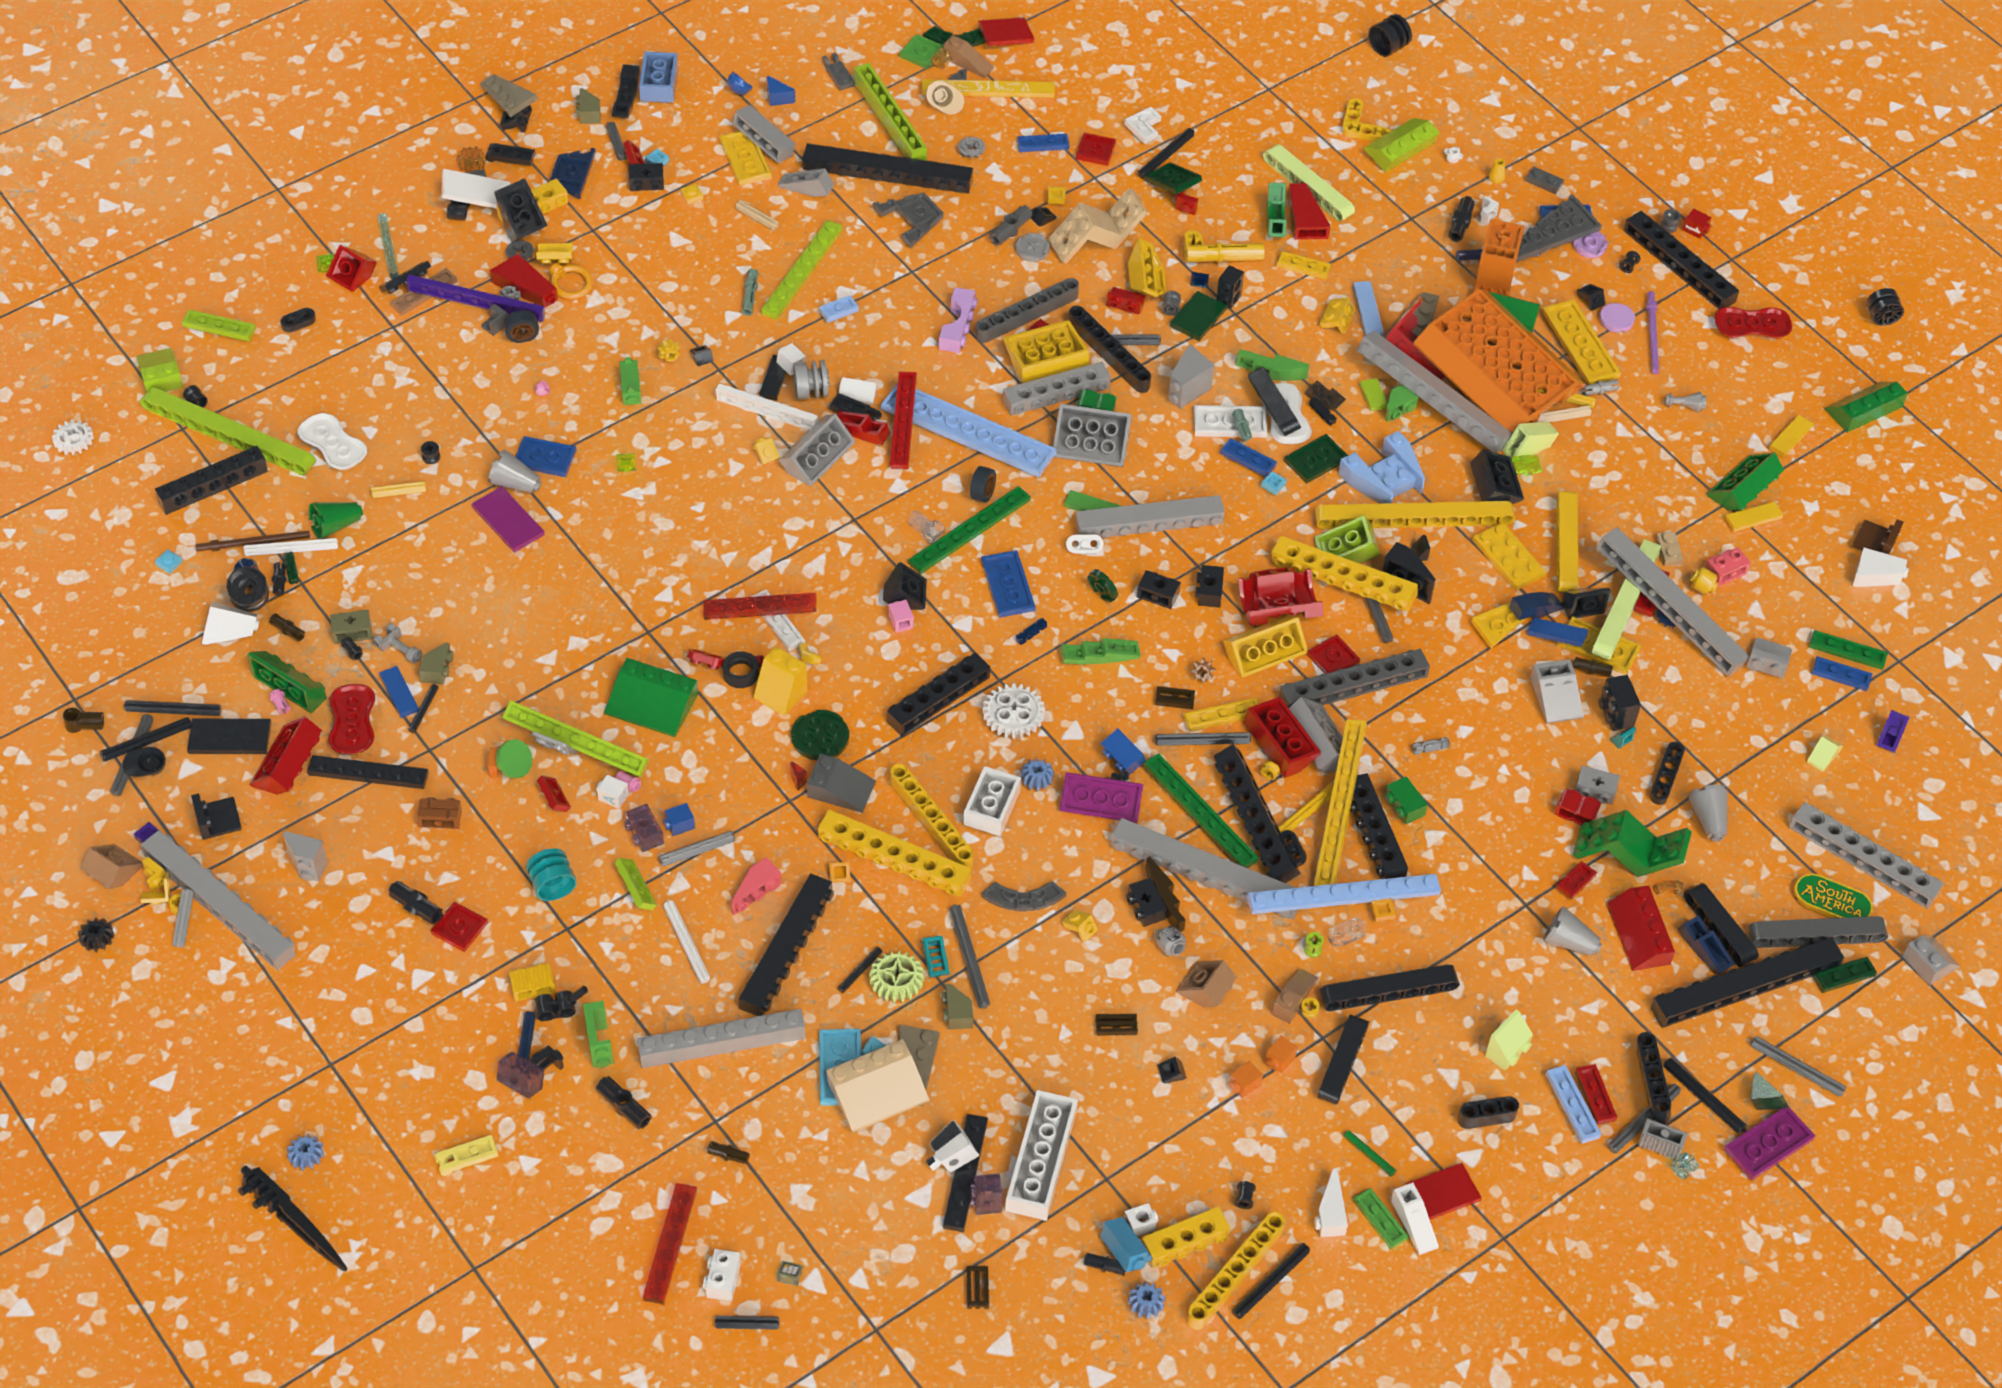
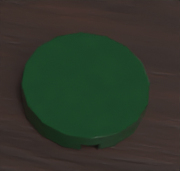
M1093 569L1089 573L1087 580L1092 590L1096 593L1099 592L1102 600L1112 603L1118 597V591L1114 583L1098 569Z

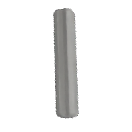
M183 889L181 891L172 943L177 948L184 947L194 895V892L190 889Z

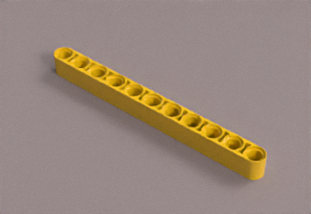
M1509 501L1320 505L1315 509L1316 523L1319 529H1334L1365 515L1373 528L1496 526L1502 522L1507 526L1515 521L1513 504Z

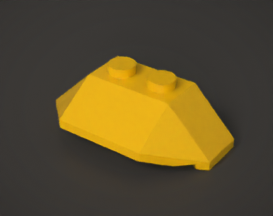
M1139 238L1128 262L1131 289L1148 296H1163L1167 292L1163 264L1154 251V245Z

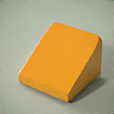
M849 862L829 863L830 881L832 883L851 882Z

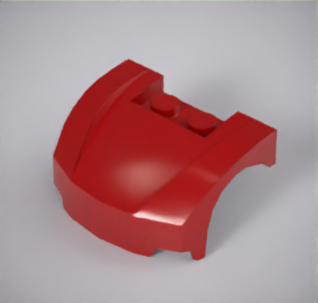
M1293 567L1274 568L1252 572L1247 579L1239 578L1241 603L1245 618L1250 626L1268 624V616L1277 618L1282 614L1297 615L1299 612H1302L1304 618L1323 616V602L1316 600L1311 569H1306L1305 572H1295Z

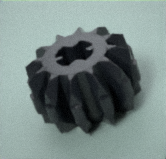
M95 917L94 921L87 919V925L81 924V930L78 931L80 944L86 947L88 951L94 949L96 953L99 948L105 950V945H112L111 939L115 935L112 925L107 923L104 918L99 921L97 917Z

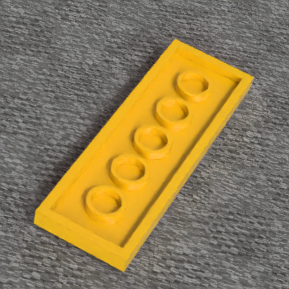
M1574 299L1543 307L1542 314L1587 385L1595 384L1597 381L1605 382L1620 378L1621 372Z

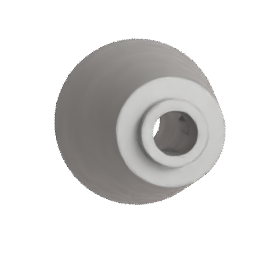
M504 449L499 454L501 459L494 462L488 477L490 479L489 483L528 493L537 492L540 489L542 482L535 472L509 451Z
M1707 785L1705 790L1699 791V788L1691 791L1688 795L1689 801L1707 838L1712 839V841L1723 840L1727 835V788L1725 789L1723 785Z
M1561 907L1554 916L1551 926L1548 927L1543 941L1590 956L1593 953L1597 954L1602 946V943H1600L1601 938L1570 910Z

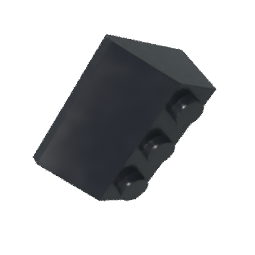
M1482 449L1470 462L1481 501H1509L1512 504L1523 501L1524 496L1512 458Z

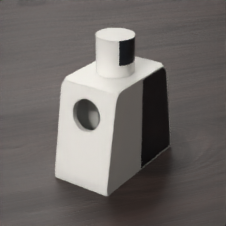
M952 1120L930 1142V1146L935 1154L927 1159L926 1162L933 1171L943 1164L949 1172H952L977 1158L979 1154L964 1130L955 1120Z

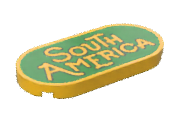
M1806 874L1801 876L1794 886V895L1800 905L1826 917L1849 918L1871 917L1873 904L1866 894L1824 876Z

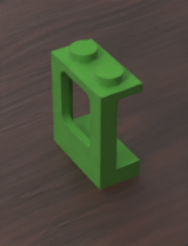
M604 1001L583 1004L593 1068H602L614 1064L611 1040L598 1041L596 1034L598 1030L608 1029Z

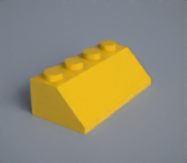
M1286 616L1223 640L1227 657L1240 678L1307 654L1308 651L1299 618L1295 616Z

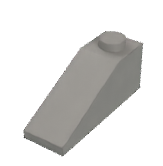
M825 168L786 173L778 183L779 188L813 197L828 195L834 185Z

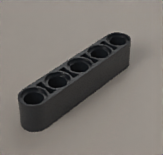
M1261 367L1248 374L1247 376L1283 435L1286 437L1301 429L1296 416L1265 368Z
M1704 883L1684 891V898L1687 904L1697 916H1700L1709 932L1712 930L1715 932L1738 967H1742L1759 957L1755 945Z
M1351 1014L1349 1015L1320 1086L1317 1098L1336 1105L1338 1104L1370 1021Z
M1643 1032L1637 1037V1057L1651 1117L1654 1121L1667 1124L1671 1120V1100L1657 1041L1652 1033Z

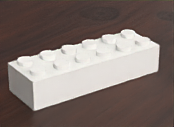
M1037 1090L1007 1194L1005 1211L1047 1221L1076 1117L1078 1099Z

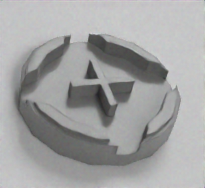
M1028 233L1024 237H1019L1016 241V253L1025 261H1041L1049 254L1050 243L1043 235Z

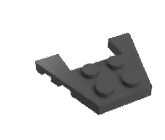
M925 193L904 196L903 199L896 201L889 199L886 203L881 204L879 202L873 203V209L881 217L897 211L913 227V229L902 234V240L910 248L944 218V213Z

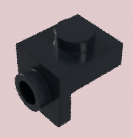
M548 1045L541 1052H537L532 1056L530 1060L531 1071L537 1076L552 1063L559 1070H562L564 1068V1057L557 1049L553 1050Z

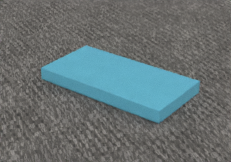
M861 1029L819 1030L820 1106L839 1105L828 1084L826 1070L861 1056Z

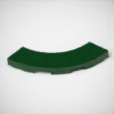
M935 26L923 33V37L943 46L953 35L952 32L941 30ZM979 28L970 32H964L962 35H954L967 41L972 47L986 43Z

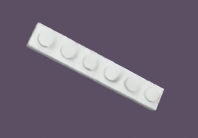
M720 383L716 388L718 401L808 431L818 422V416Z

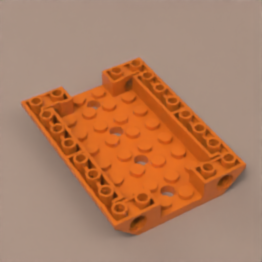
M1478 289L1431 322L1413 342V345L1475 405L1511 433H1514L1519 424L1536 423L1540 415L1557 402L1562 404L1586 386L1573 371L1487 290ZM1462 318H1468L1470 322H1465ZM1487 341H1492L1495 343V345L1491 346L1487 343ZM1512 365H1517L1520 369H1514ZM1537 389H1543L1545 393L1542 394Z

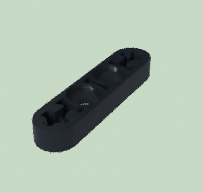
M1679 742L1669 743L1653 785L1650 799L1657 805H1663L1667 802L1683 758L1685 748ZM1674 750H1677L1676 756L1673 757V756H1672L1673 751H1674ZM1672 763L1675 768L1669 769L1665 764ZM1660 778H1667L1670 783H1663L1660 781ZM1660 789L1663 790L1661 797L1657 796Z

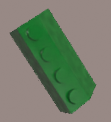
M1897 381L1879 382L1826 406L1825 410L1848 433L1902 408L1908 393Z
M1776 452L1748 455L1706 494L1710 499L1728 511H1741L1747 507L1750 501L1756 499L1761 491L1766 490L1772 481L1777 480L1784 471V468Z
M255 651L247 654L255 679L273 690L280 689L285 693V698L312 714L327 699L323 684L313 681L306 673L297 671L293 665L281 661L277 655H272L267 651Z

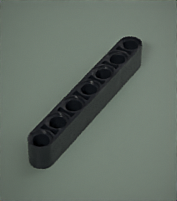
M1071 307L1069 310V321L1078 335L1137 392H1148L1151 383V373L1083 307Z
M1449 964L1323 986L1319 992L1325 1010L1336 1011L1449 992L1457 989L1460 983L1454 966Z

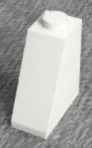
M1863 548L1853 586L1900 585L1902 578L1906 579L1908 574L1907 560Z

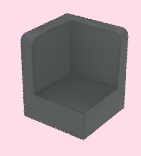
M496 304L490 307L491 318L481 325L482 329L492 336L504 329V321L507 317V312Z

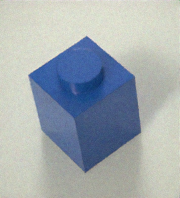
M687 803L665 810L663 823L666 830H670L672 836L695 829L694 816Z

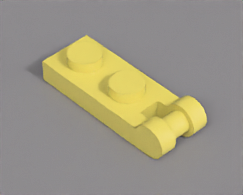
M492 1135L438 1152L435 1155V1159L440 1164V1174L447 1176L453 1171L498 1157V1152ZM448 1159H454V1161L448 1163Z

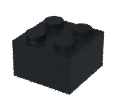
M1628 674L1606 678L1604 687H1602L1599 707L1603 709L1606 722L1610 724L1612 731L1634 727L1641 707Z

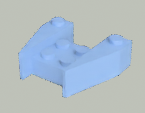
M1400 431L1384 438L1382 453L1387 458L1370 467L1367 466L1356 452L1340 460L1338 474L1349 486L1379 504L1392 503L1394 497L1412 488H1415L1420 494L1423 492L1425 477L1410 442Z

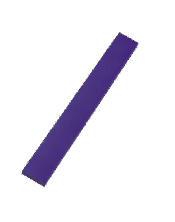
M408 275L407 277L408 291L490 310L492 305L496 304L509 315L516 311H529L536 315L537 321L543 322L545 319L544 306L414 275Z

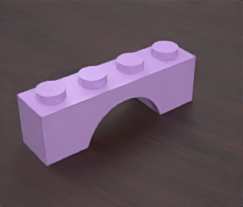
M955 287L951 298V312L956 314L959 319L951 324L943 325L939 337V350L960 353L961 347H965V334H969V321H973V309H976L978 304L974 290Z

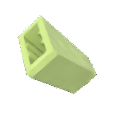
M1550 422L1519 424L1502 451L1506 456L1511 457L1513 463L1551 447L1559 433Z

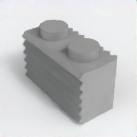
M1647 1118L1638 1146L1678 1160L1688 1133Z

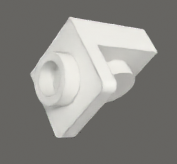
M1487 196L1483 198L1482 210L1480 212V224L1484 226L1490 223V219H1494L1497 216L1499 207L1498 202Z

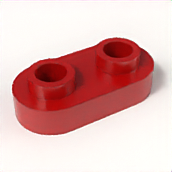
M688 649L687 658L690 659V662L695 664L706 663L708 664L707 667L712 669L723 667L725 660L721 656L696 649Z

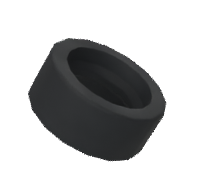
M737 651L725 658L723 662V678L727 684L735 688H746L752 686L759 677V663L751 653ZM737 664H746L752 668V671L744 676H737L730 672V668Z

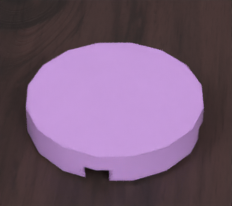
M1598 231L1574 240L1573 248L1581 256L1596 258L1606 252L1608 242L1605 239L1606 237Z
M1612 303L1602 308L1599 318L1604 328L1619 333V331L1626 332L1632 328L1635 314L1626 305Z

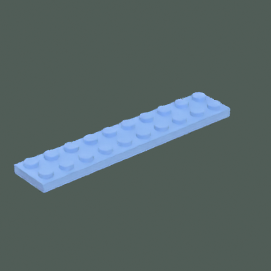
M898 383L881 404V410L895 415ZM916 389L913 423L1037 477L1042 475L1056 454V448Z

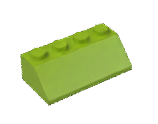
M1412 118L1367 145L1364 149L1386 173L1433 145L1440 132L1429 120Z

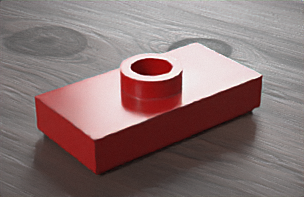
M1581 861L1557 884L1556 888L1572 900L1596 877L1597 872Z

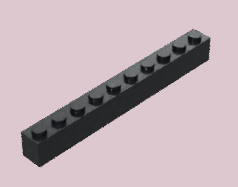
M809 143L806 144L803 154V170L825 168L830 174L967 194L970 193L973 181V167Z
M1833 938L1820 939L1814 944L1802 945L1797 950L1785 951L1779 956L1767 957L1755 964L1749 963L1744 968L1732 969L1720 976L1714 975L1706 981H1697L1688 987H1679L1667 994L1661 993L1654 998L1650 1009L1660 1026L1664 1028L1813 977L1814 973L1841 965L1844 955Z

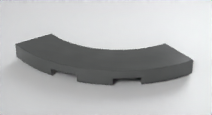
M995 881L982 893V898L995 906L1007 910L1035 911L1056 904L1066 897L1067 892L1053 881L1041 888L1031 890V892H1018L1017 890L1006 888Z

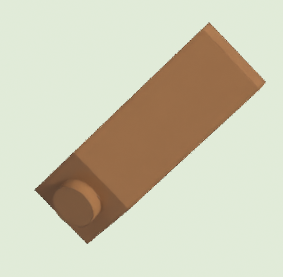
M952 35L944 43V60L983 78H986L994 69V66L967 41Z
M1300 968L1275 1000L1272 1015L1291 1024L1301 1008L1302 1001L1307 998L1318 977Z

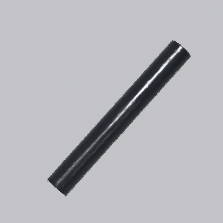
M436 684L431 685L408 729L411 733L417 731L439 687Z
M876 947L837 988L838 991L844 993L882 953V950Z

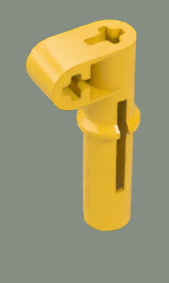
M1190 230L1184 235L1183 252L1186 262H1217L1221 264L1222 261L1264 260L1263 243L1221 244V242H1217L1216 244L1204 245L1202 235L1199 232Z

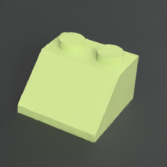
M1517 1009L1491 1035L1485 1057L1504 1071L1510 1065L1513 1067L1518 1062L1520 1054L1522 1052L1527 1053L1532 1046L1530 1042L1533 1034Z

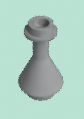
M1701 391L1686 397H1674L1672 393H1669L1665 396V405L1671 407V404H1684L1699 413L1701 409H1705L1707 399L1706 395H1702Z

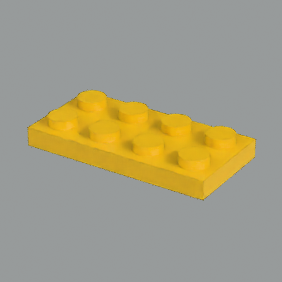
M1503 522L1473 536L1472 541L1515 591L1546 576V571Z

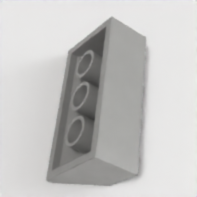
M836 413L823 416L779 461L789 475L808 486H812L856 441Z
M1300 697L1289 709L1321 751V754L1315 759V765L1321 771L1335 772L1337 770L1343 737L1322 704Z

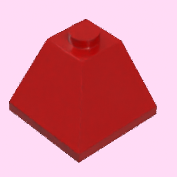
M339 244L326 276L354 292L371 278L377 261L361 252Z

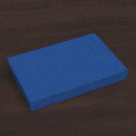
M524 436L515 457L532 471L566 477L577 448L572 445Z

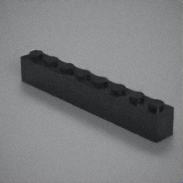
M810 873L739 997V1008L756 1016H763L765 1011L768 1012L770 1010L774 995L777 996L779 994L783 979L786 980L788 978L792 963L795 964L797 962L800 949L806 946L809 933L814 932L818 917L823 916L827 901L830 902L833 898L832 881Z

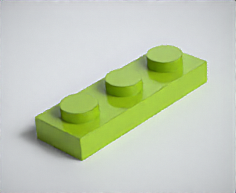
M619 857L615 864L626 884V888L634 899L635 905L640 909L653 910L657 904L634 860Z

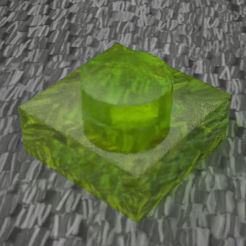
M334 254L316 256L318 273L328 272Z
M635 453L616 454L618 472L636 471Z

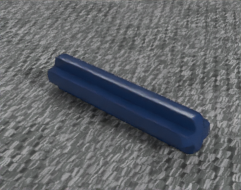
M526 1011L524 1013L516 1062L519 1068H526L529 1063L536 1019L535 1012Z

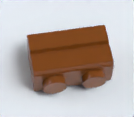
M434 797L420 799L417 815L419 827L459 829L462 814L461 802L454 798H447L446 800H438Z

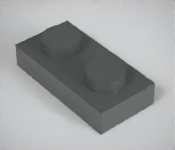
M1533 167L1526 177V182L1557 194L1564 183V179Z

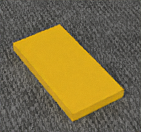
M741 131L719 136L720 143L739 186L772 178L760 147Z
M1572 616L1568 625L1588 629V635L1582 647L1558 642L1557 646L1592 661L1594 659L1598 663L1613 665L1612 670L1627 675L1642 645L1620 637L1610 661L1593 655L1592 650L1601 628Z

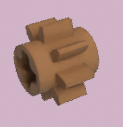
M1202 658L1201 663L1198 661L1194 663L1196 668L1192 669L1191 672L1195 673V680L1199 678L1204 683L1207 677L1209 679L1214 677L1211 672H1214L1216 668L1212 667V660L1208 662L1205 661V658Z

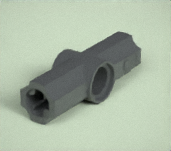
M1020 206L1012 214L1004 216L1003 222L989 234L992 244L996 246L1002 245L1009 237H1014L1018 234V229L1032 217V212L1028 206Z

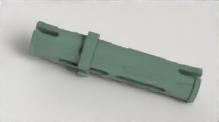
M749 269L747 271V281L744 283L745 294L742 314L746 316L753 314L755 292L758 289L757 278L759 272L756 269Z

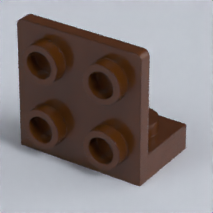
M1897 519L1894 526L1890 524L1889 528H1885L1864 520L1852 546L1862 551L1863 548L1890 554L1904 521Z

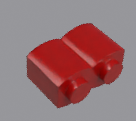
M1564 789L1554 814L1581 826L1586 822L1595 820L1601 802L1594 797L1583 796L1574 789Z

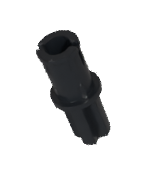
M276 562L273 565L274 575L271 581L273 582V593L279 597L284 594V587L287 581L285 576L286 565L282 563L280 568V562Z
M1090 1253L1085 1255V1266L1101 1269L1103 1273L1108 1271L1122 1276L1125 1275L1126 1271L1117 1260L1110 1259L1109 1256L1102 1257Z

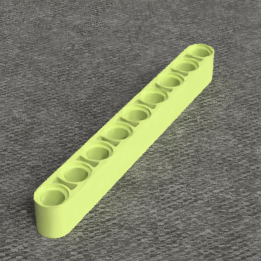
M1644 539L1639 549L1655 563L1662 545ZM1627 577L1592 650L1593 655L1609 661L1641 593Z

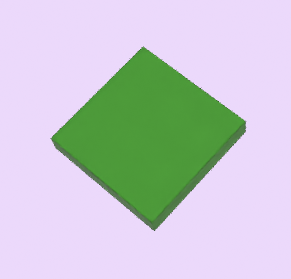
M916 34L899 52V57L928 69L944 51V46Z

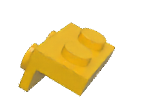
M538 244L536 259L541 264H551V261H558L559 264H568L569 261H573V244Z
M1335 298L1329 301L1320 321L1322 329L1338 327L1341 334L1346 332L1355 312L1354 305L1349 298Z

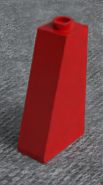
M1289 184L1288 202L1294 240L1329 239L1330 224L1307 184Z
M518 253L490 270L491 282L502 289L506 286H513L516 291H520L521 298L533 304L546 308L558 300L557 288Z

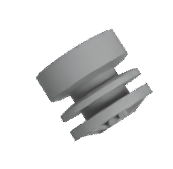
M813 360L811 369H808L805 361L793 362L797 400L809 399L811 390L814 391L816 398H819V390H822L823 397H828L830 382L825 360H819V368L816 366V361Z

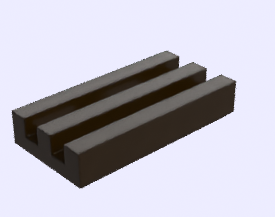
M1157 686L1155 705L1193 710L1195 690Z
M1096 1014V1036L1138 1035L1137 1014ZM1133 1026V1028H1120V1027Z
M967 1266V1309H972V1307H976V1309H980V1307L989 1309L988 1266ZM971 1271H975L976 1301H972ZM980 1271H984V1301H980Z

